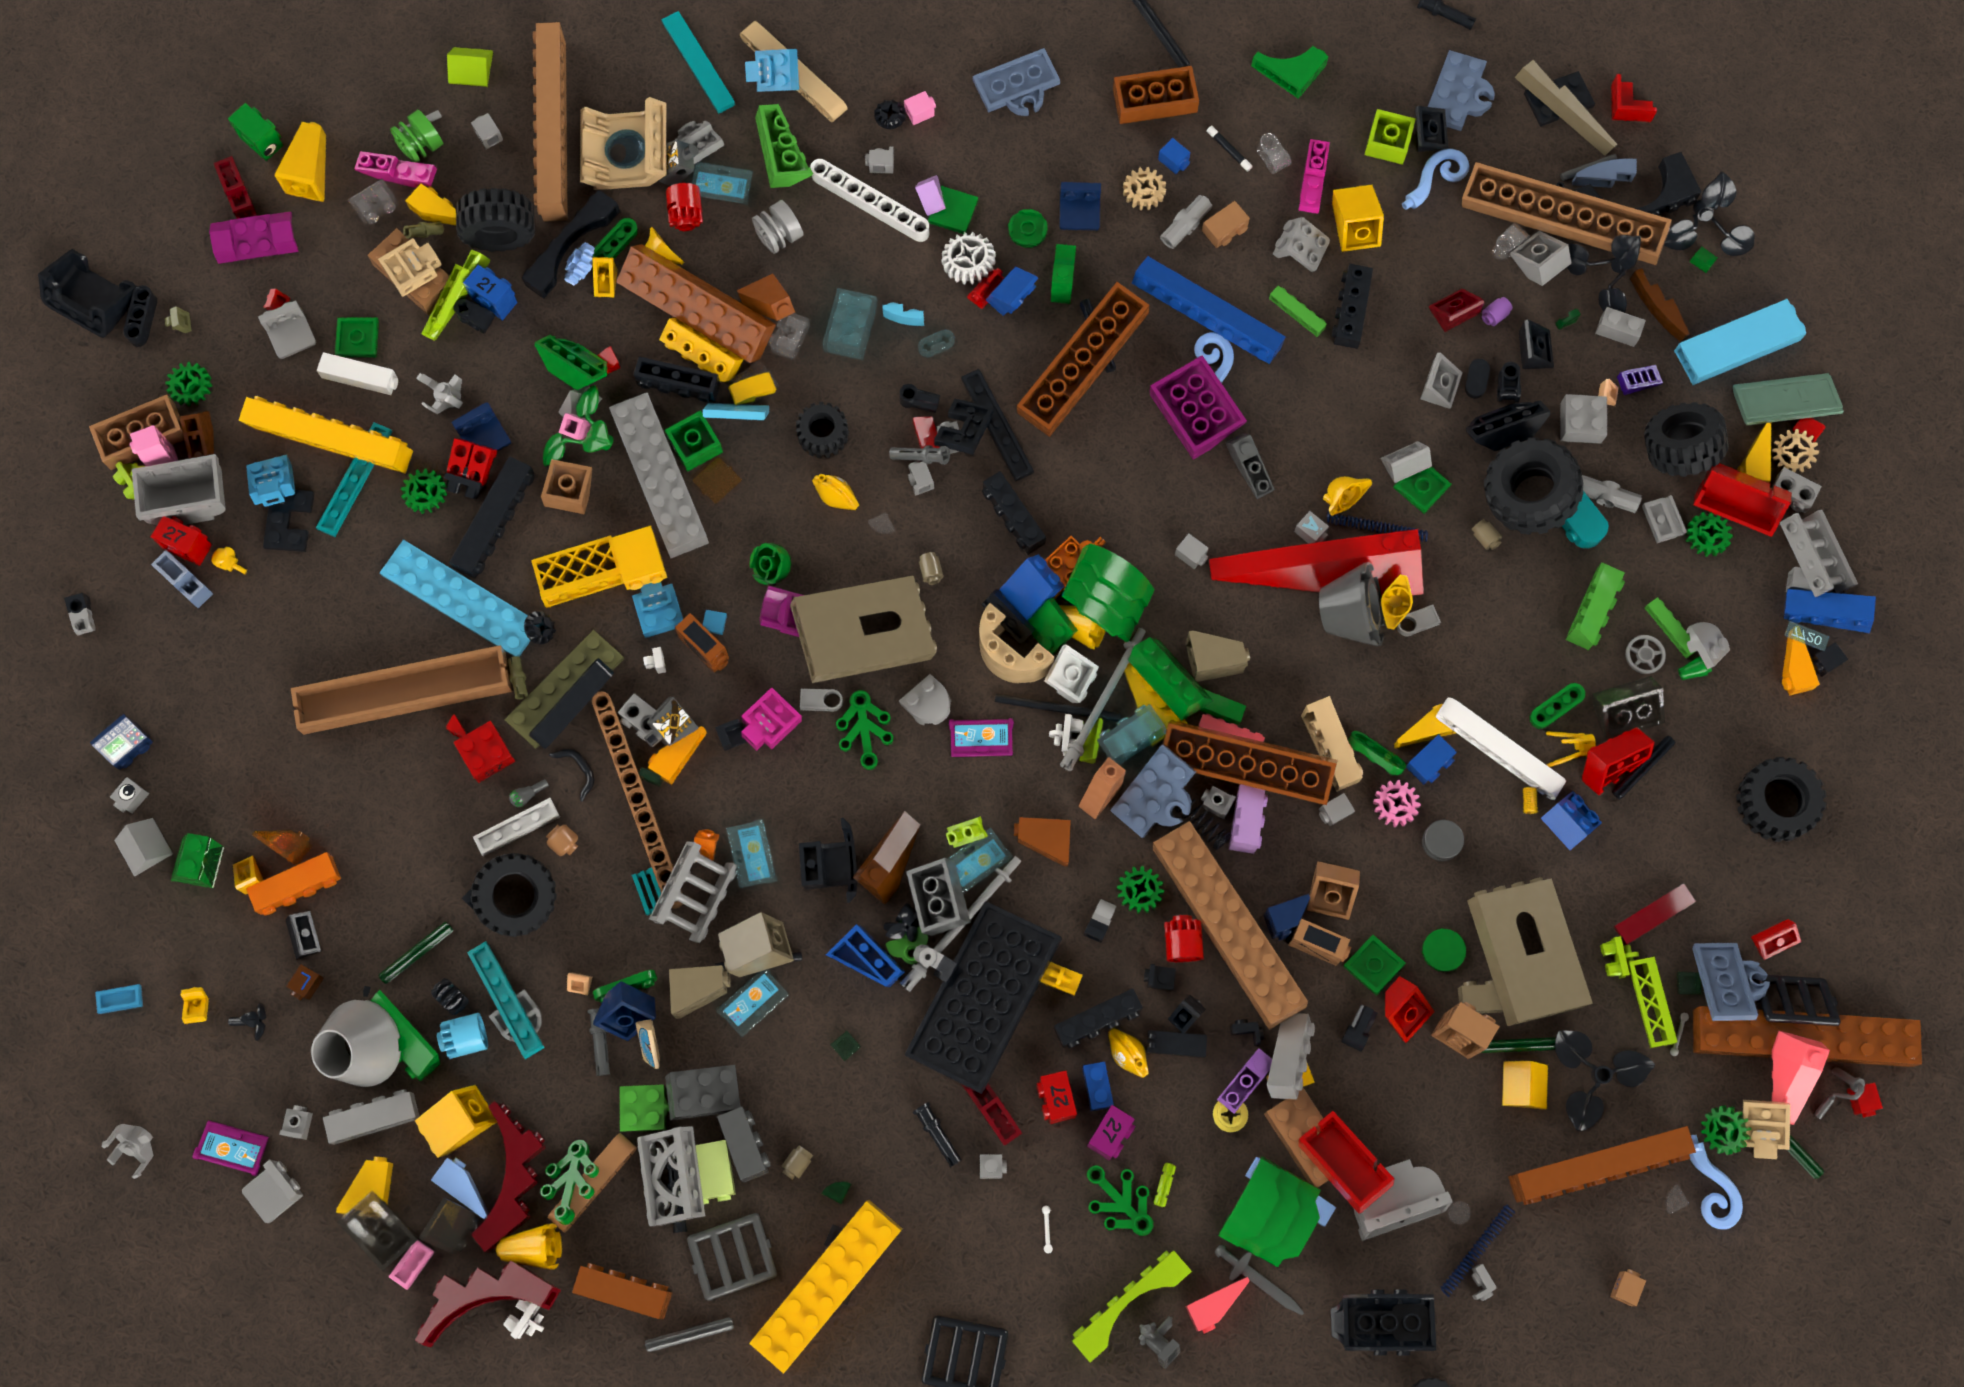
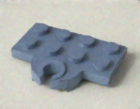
M1045 48L973 76V82L988 113L1007 106L1011 112L1017 115L1029 116L1028 108L1024 107L1023 104L1031 102L1036 113L1043 105L1044 90L1060 84L1059 76Z
M1449 50L1428 107L1445 109L1447 127L1462 131L1467 115L1474 117L1482 116L1483 113L1491 108L1492 103L1490 101L1484 102L1479 99L1480 96H1486L1489 100H1494L1495 96L1492 85L1487 80L1481 78L1487 61Z
M1163 744L1110 811L1141 838H1145L1156 822L1162 826L1181 824L1184 821L1181 818L1174 817L1172 810L1175 806H1179L1183 814L1189 815L1192 801L1184 787L1196 771Z
M1695 943L1692 949L1712 1021L1756 1020L1758 1013L1754 1001L1763 998L1770 986V982L1765 981L1762 984H1757L1752 980L1758 979L1763 981L1767 978V973L1759 966L1760 963L1742 961L1737 943Z

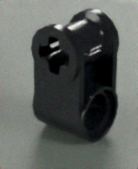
M460 299L454 305V311L459 321L477 331L480 330L484 334L495 318V314L487 308L478 306L466 299Z
M1511 361L1505 363L1498 374L1497 401L1514 400V402L1518 403L1521 396L1520 367L1517 363ZM1505 371L1512 372L1513 376L1506 375Z

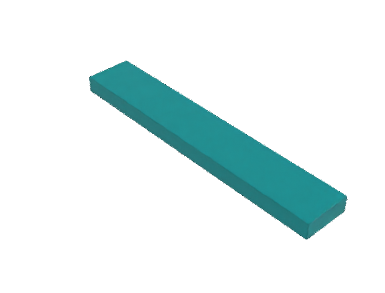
M677 11L661 19L662 24L717 113L719 114L735 106V101L680 12Z
M373 422L370 430L379 432L382 436L388 438L393 432L391 429ZM356 457L353 459L317 524V530L336 537L374 464L361 459L358 460Z
M485 941L467 952L522 1056L527 1059L545 1048L488 942Z

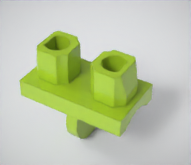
M119 461L115 465L118 470L112 477L120 485L127 483L128 487L123 490V493L127 499L134 500L132 469L146 466H138L137 463L123 464Z
M981 816L947 828L948 833H946L948 843L953 845L954 848L988 837L983 828Z
M1621 936L1614 937L1609 942L1600 945L1603 956L1614 955L1615 959L1614 963L1605 965L1607 976H1619L1620 979L1630 975L1627 962L1634 961L1633 958L1639 957V952H1632L1630 945H1625L1623 948Z

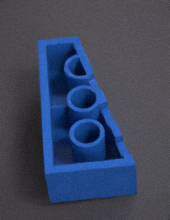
M1787 589L1784 619L1792 623L1805 622L1870 633L1874 622L1876 597L1829 592L1815 597L1812 591Z

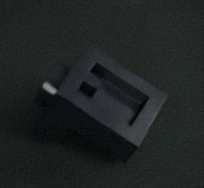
M1150 964L1149 969H1145L1144 982H1148L1147 988L1173 991L1176 968Z

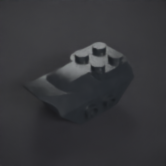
M1382 1289L1371 1290V1294H1344L1342 1301L1331 1309L1332 1337L1344 1345L1345 1351H1373V1355H1387V1351H1396V1355L1410 1356V1351H1436L1434 1294H1408L1406 1289L1394 1290V1294H1385V1290Z

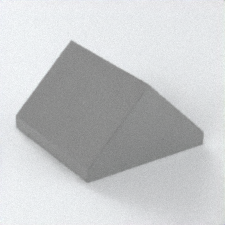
M1437 353L1433 360L1420 399L1450 409L1462 372L1442 353Z
M1418 441L1381 458L1394 483L1432 466L1429 447Z
M153 818L127 824L114 840L134 876L173 854Z

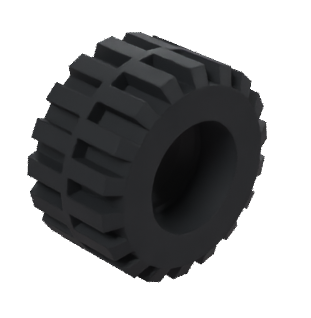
M819 402V405L816 406L815 403L810 404L811 408L806 406L803 409L804 414L800 413L798 416L799 420L796 421L798 441L802 445V449L805 452L808 451L812 457L816 454L817 458H822V455L830 458L831 453L834 456L837 455L838 449L841 451L844 449V443L847 444V436H849L845 414L843 411L840 412L839 407L835 406L833 408L832 403L829 402L827 405H824V402ZM818 423H829L834 427L833 432L827 437H816L811 433V429Z

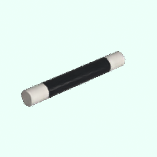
M1213 126L1207 129V132L1247 172L1252 169L1253 166Z

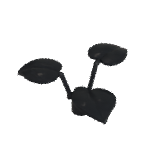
M1721 171L1706 186L1701 196L1702 199L1693 205V211L1695 212V215H1693L1694 225L1690 219H1682L1670 227L1664 246L1674 250H1685L1692 246L1697 239V233L1694 230L1698 227L1699 219L1701 221L1712 220L1722 233L1727 236L1720 243L1721 249L1727 255L1740 256L1749 252L1754 247L1755 235L1749 226L1738 225L1729 234L1713 216V209L1716 210L1718 206L1728 207L1736 197V188L1733 181L1727 174Z
M1616 236L1611 244L1612 254L1616 258L1593 262L1587 261L1589 252L1583 245L1578 243L1568 244L1571 264L1567 268L1573 275L1579 276L1584 274L1587 266L1611 263L1612 270L1619 273L1608 285V289H1603L1599 293V305L1603 311L1609 307L1625 313L1627 308L1626 296L1622 290L1613 288V286L1622 276L1626 275L1625 271L1634 268L1640 251L1641 236Z
M1559 1030L1556 1035L1555 1051L1560 1062L1569 1068H1577L1582 1062L1592 1069L1591 1078L1595 1082V1085L1589 1090L1588 1094L1577 1091L1567 1099L1566 1112L1577 1131H1583L1592 1127L1601 1118L1604 1110L1603 1101L1597 1096H1592V1094L1601 1084L1609 1083L1614 1073L1617 1072V1080L1622 1085L1635 1087L1640 1085L1655 1067V1063L1647 1056L1631 1050L1621 1051L1614 1056L1613 1064L1615 1069L1611 1070L1607 1066H1595L1585 1060L1592 1053L1591 1040L1585 1034L1578 1031Z

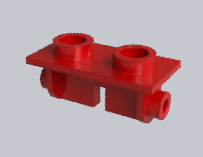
M996 268V270L993 269L991 272H988V277H984L969 293L967 298L983 309L988 303L986 298L1004 279L1002 270Z

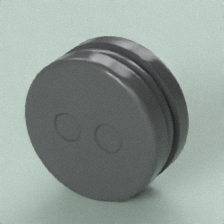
M1449 820L1433 822L1422 836V846L1425 853L1436 861H1449L1460 853L1464 845V835L1461 828Z

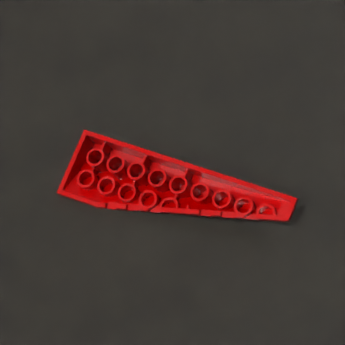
M1418 529L1295 545L1209 559L1211 580L1320 592L1322 587L1359 565L1370 562L1374 567V570L1371 571L1373 578L1378 577L1381 595L1384 594L1385 590L1400 574L1407 576L1412 596L1424 594Z

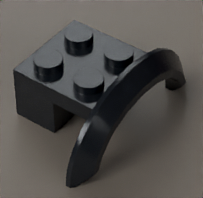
M841 818L845 842L822 844L820 841L799 843L802 887L806 890L848 886V891L846 892L847 903H851L857 894V881L853 878L857 872L856 852L851 825L844 818Z

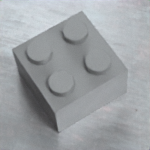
M1566 394L1560 403V441L1602 443L1607 436V397Z

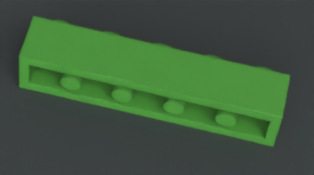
M1277 286L1270 294L1269 299L1316 337L1325 330L1326 322L1322 318L1317 317L1313 311L1307 309L1303 303L1297 301L1293 295L1288 294L1283 287Z
M1658 597L1645 607L1646 611L1683 656L1687 659L1695 652L1690 653L1687 642L1690 641V634L1686 633L1681 623L1673 617V613L1665 607L1664 602L1659 600Z

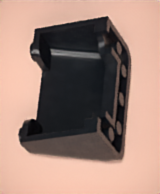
M73 249L38 273L40 297L43 303L48 308L101 338L111 333L130 307L133 292L138 287L133 282L123 280L118 287L90 271L87 257Z

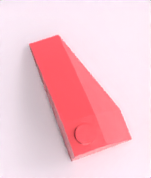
M1778 1031L1772 1049V1102L1790 1103V1124L1794 1125L1823 1071L1830 1050L1822 1042Z

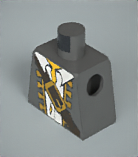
M680 140L666 143L667 175L661 178L659 182L671 186L682 182L694 171L693 157L698 155L697 147Z
M668 697L647 721V724L653 731L644 739L651 747H654L660 741L666 746H670L696 731L699 727L674 697Z

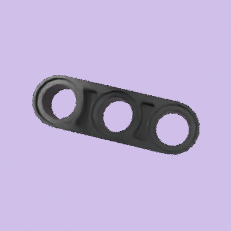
M144 285L138 286L133 292L123 330L124 336L136 347L146 344L157 306V297L149 287Z

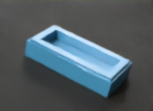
M140 984L95 992L98 1014L143 1007Z

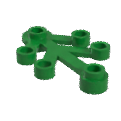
M858 690L850 697V708L842 718L836 721L837 729L839 731H846L849 727L848 722L858 712L859 720L847 736L839 741V747L844 752L849 751L852 747L851 743L861 732L864 752L860 759L861 765L866 770H873L878 764V759L872 753L869 731L879 737L884 745L892 744L894 737L891 732L884 731L867 719L866 711L876 716L882 725L889 724L891 717L888 712L881 711L871 703V698L867 692ZM858 698L864 699L863 704H857L856 701ZM882 715H887L888 720L881 721L880 717ZM841 721L846 722V726L844 728H841L838 725ZM886 735L891 736V740L888 742L883 740ZM845 741L849 742V747L847 748L841 746ZM867 759H872L873 764L867 765L865 761Z
M584 1140L574 1141L569 1146L568 1154L557 1164H549L545 1169L546 1175L555 1179L570 1164L569 1170L552 1185H544L540 1190L541 1196L550 1200L565 1185L561 1205L554 1212L555 1219L562 1225L570 1224L575 1217L574 1210L570 1208L575 1183L579 1187V1194L585 1199H590L595 1192L594 1188L585 1181L578 1171L581 1162L584 1166V1173L588 1177L594 1178L599 1173V1167L588 1157L590 1150Z
M1090 1167L1087 1172L1089 1182L1098 1184L1115 1203H1100L1097 1200H1093L1089 1203V1211L1092 1214H1098L1099 1212H1125L1131 1220H1116L1114 1217H1108L1104 1222V1227L1109 1231L1115 1228L1132 1229L1139 1236L1148 1235L1153 1229V1220L1147 1215L1149 1189L1143 1185L1136 1189V1196L1139 1198L1137 1213L1131 1206V1182L1134 1178L1131 1170L1125 1169L1120 1174V1178L1123 1181L1121 1196L1104 1178L1105 1172L1102 1167ZM1093 1171L1100 1173L1099 1179L1092 1178L1091 1174ZM1124 1172H1129L1131 1174L1130 1180H1125L1123 1178ZM1140 1188H1144L1147 1191L1146 1196L1141 1197L1138 1191ZM1093 1203H1097L1099 1205L1098 1211H1093L1091 1209V1205ZM1107 1220H1114L1115 1226L1109 1228L1106 1224ZM1140 1220H1144L1146 1222V1227L1144 1229H1140L1138 1227V1222Z

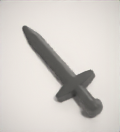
M1219 1245L1216 1248V1256L1218 1258L1221 1256L1234 1266L1229 1276L1230 1280L1233 1281L1242 1274L1285 1308L1300 1315L1304 1314L1303 1310L1290 1296L1248 1265L1252 1255L1251 1252L1245 1253L1238 1259L1226 1250V1246Z

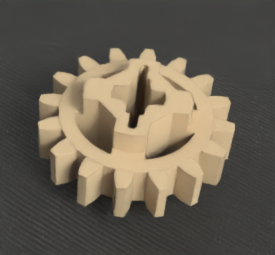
M1139 167L1138 173L1132 170L1131 176H1126V182L1123 183V196H1127V203L1133 202V208L1139 205L1140 210L1143 209V206L1150 210L1151 205L1158 207V201L1163 202L1164 195L1166 194V182L1162 181V175L1156 176L1157 170L1151 173L1149 167L1146 168V171Z
M1798 429L1795 430L1794 434L1787 430L1786 437L1780 434L1779 438L1781 441H1775L1774 445L1777 448L1772 449V453L1777 454L1773 457V461L1779 460L1777 467L1779 468L1783 465L1787 469H1792L1793 472L1799 469L1801 473H1804V467L1810 469L1812 467L1810 462L1816 463L1817 461L1813 455L1819 454L1818 450H1814L1818 443L1811 442L1814 436L1806 437L1807 431L1799 434ZM1792 439V443L1789 446L1782 447L1786 441ZM1800 439L1803 440V441H1805V442L1807 443V445L1809 446V448H1808V447H1804V446L1800 443ZM1793 447H1797V450L1802 453L1793 456V453L1789 451L1793 450ZM1782 456H1786L1790 460V464L1785 462ZM1809 456L1804 463L1798 465L1802 457Z

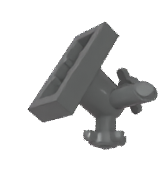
M1170 1316L1158 1329L1155 1322H1152L1150 1325L1140 1324L1139 1326L1141 1332L1139 1336L1140 1344L1144 1345L1146 1343L1157 1354L1159 1364L1165 1369L1180 1354V1345L1174 1339L1169 1342L1164 1337L1165 1333L1173 1326V1317Z

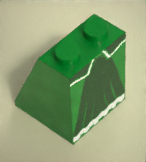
M187 833L182 838L171 881L214 888L224 846L210 837Z

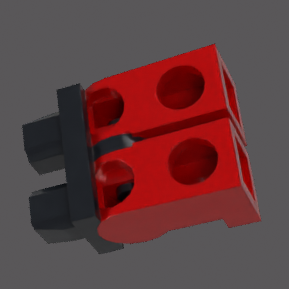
M454 438L447 472L444 479H448L446 490L459 494L461 485L464 484L467 485L465 496L477 499L481 489L486 488L490 468L498 450L464 439Z

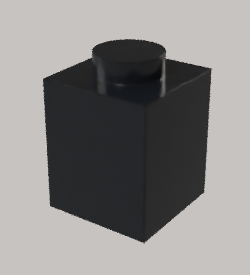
M1836 642L1811 658L1816 674H1819L1821 677L1848 660Z

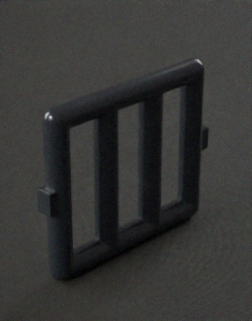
M1767 975L1766 980L1763 981L1753 979L1757 984H1762L1765 981L1770 982V984H1776L1785 1014L1773 1013L1766 993L1763 998L1757 1001V1003L1761 1004L1766 1021L1826 1026L1840 1025L1841 1020L1836 1009L1838 1002L1836 997H1832L1826 979ZM1786 985L1798 986L1807 1015H1795ZM1807 986L1820 988L1829 1017L1817 1016Z
M938 1315L933 1318L929 1343L926 1344L924 1352L926 1353L922 1383L935 1387H983L976 1385L985 1335L999 1338L989 1387H999L1001 1371L1004 1369L1006 1362L1004 1355L1008 1331L1003 1328ZM941 1326L954 1328L945 1379L931 1376ZM963 1330L976 1332L967 1383L954 1381Z

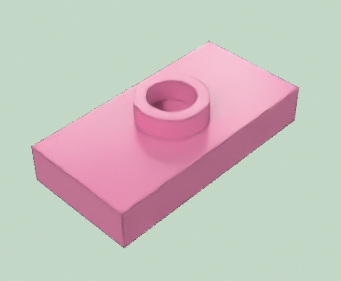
M415 1239L391 1272L389 1278L408 1290L435 1251L420 1240Z

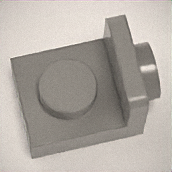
M1478 1264L1472 1268L1474 1274L1471 1276L1478 1287L1482 1286L1483 1289L1472 1295L1474 1300L1481 1299L1484 1301L1494 1295L1492 1291L1497 1289L1484 1265Z

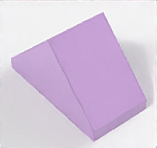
M937 175L918 182L915 188L927 216L946 209Z

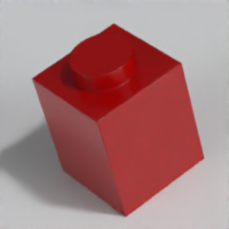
M1875 1083L1866 1084L1860 1098L1850 1100L1854 1115L1862 1114L1863 1118L1877 1115L1876 1110L1883 1109ZM1851 1088L1847 1089L1848 1094L1854 1095L1856 1093Z

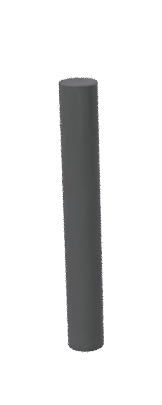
M1612 154L1561 173L1560 177L1562 181L1575 177L1577 172L1597 163L1616 160L1617 156Z

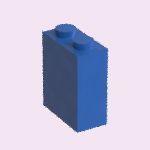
M1038 554L1027 558L999 590L1006 600L1028 621L1048 599L1054 598L1060 592L1064 584L1060 581L1059 576L1050 569L1045 559Z

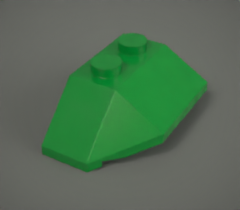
M548 335L535 342V347L548 372L575 390H579L607 376V362L579 343L566 339H557L553 335Z

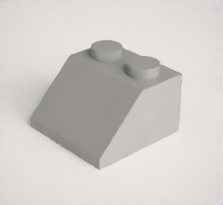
M1541 231L1535 233L1510 253L1526 277L1541 286L1571 264L1568 244Z

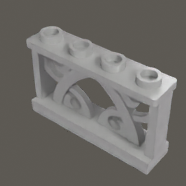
M677 1127L638 1137V1151L649 1226H662L704 1217L705 1210L693 1127ZM674 1137V1143L669 1146L665 1138ZM655 1142H660L665 1151L663 1152L661 1148H656ZM668 1162L675 1170H678L679 1179L675 1182L672 1192L661 1181L662 1172ZM672 1203L670 1213L665 1216L664 1210H667ZM678 1206L683 1207L684 1214L676 1215Z

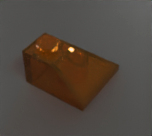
M292 830L254 831L252 833L255 838L295 866L300 864L313 847L308 842L310 838L301 831L297 834Z

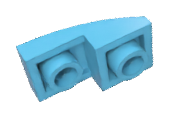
M894 302L883 305V317L905 325L924 326L923 311L910 309L903 312V304Z

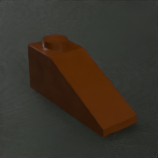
M209 411L179 416L189 459L213 455L214 430Z

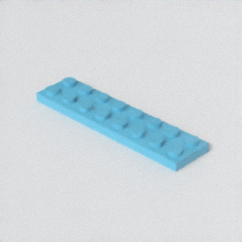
M405 540L400 543L380 571L381 576L496 646L501 645L504 651L512 656L520 657L531 641L524 631V622L528 615Z

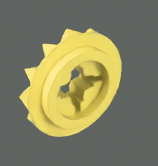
M1219 1101L1214 1106L1213 1118L1215 1124L1221 1130L1230 1133L1236 1132L1247 1123L1248 1110L1244 1103L1235 1112L1240 1115L1233 1117L1231 1124L1228 1117L1221 1116V1114L1228 1112V1108Z

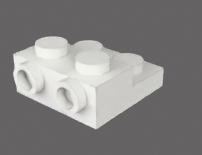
M1063 645L1044 682L1055 688L1059 695L1071 703H1080L1085 699L1090 683L1095 680L1099 666L1068 645Z

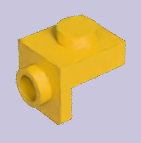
M193 987L181 990V996L184 1000L182 1013L184 1024L206 1021L209 999L202 987Z

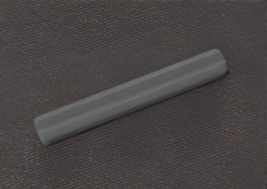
M728 1317L648 1339L645 1341L647 1352H652L732 1330L734 1328L732 1318Z

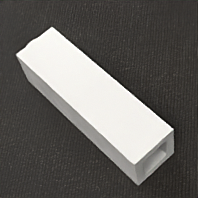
M324 352L317 368L318 374L323 379L391 395L393 389L395 390L398 386V378L393 369Z

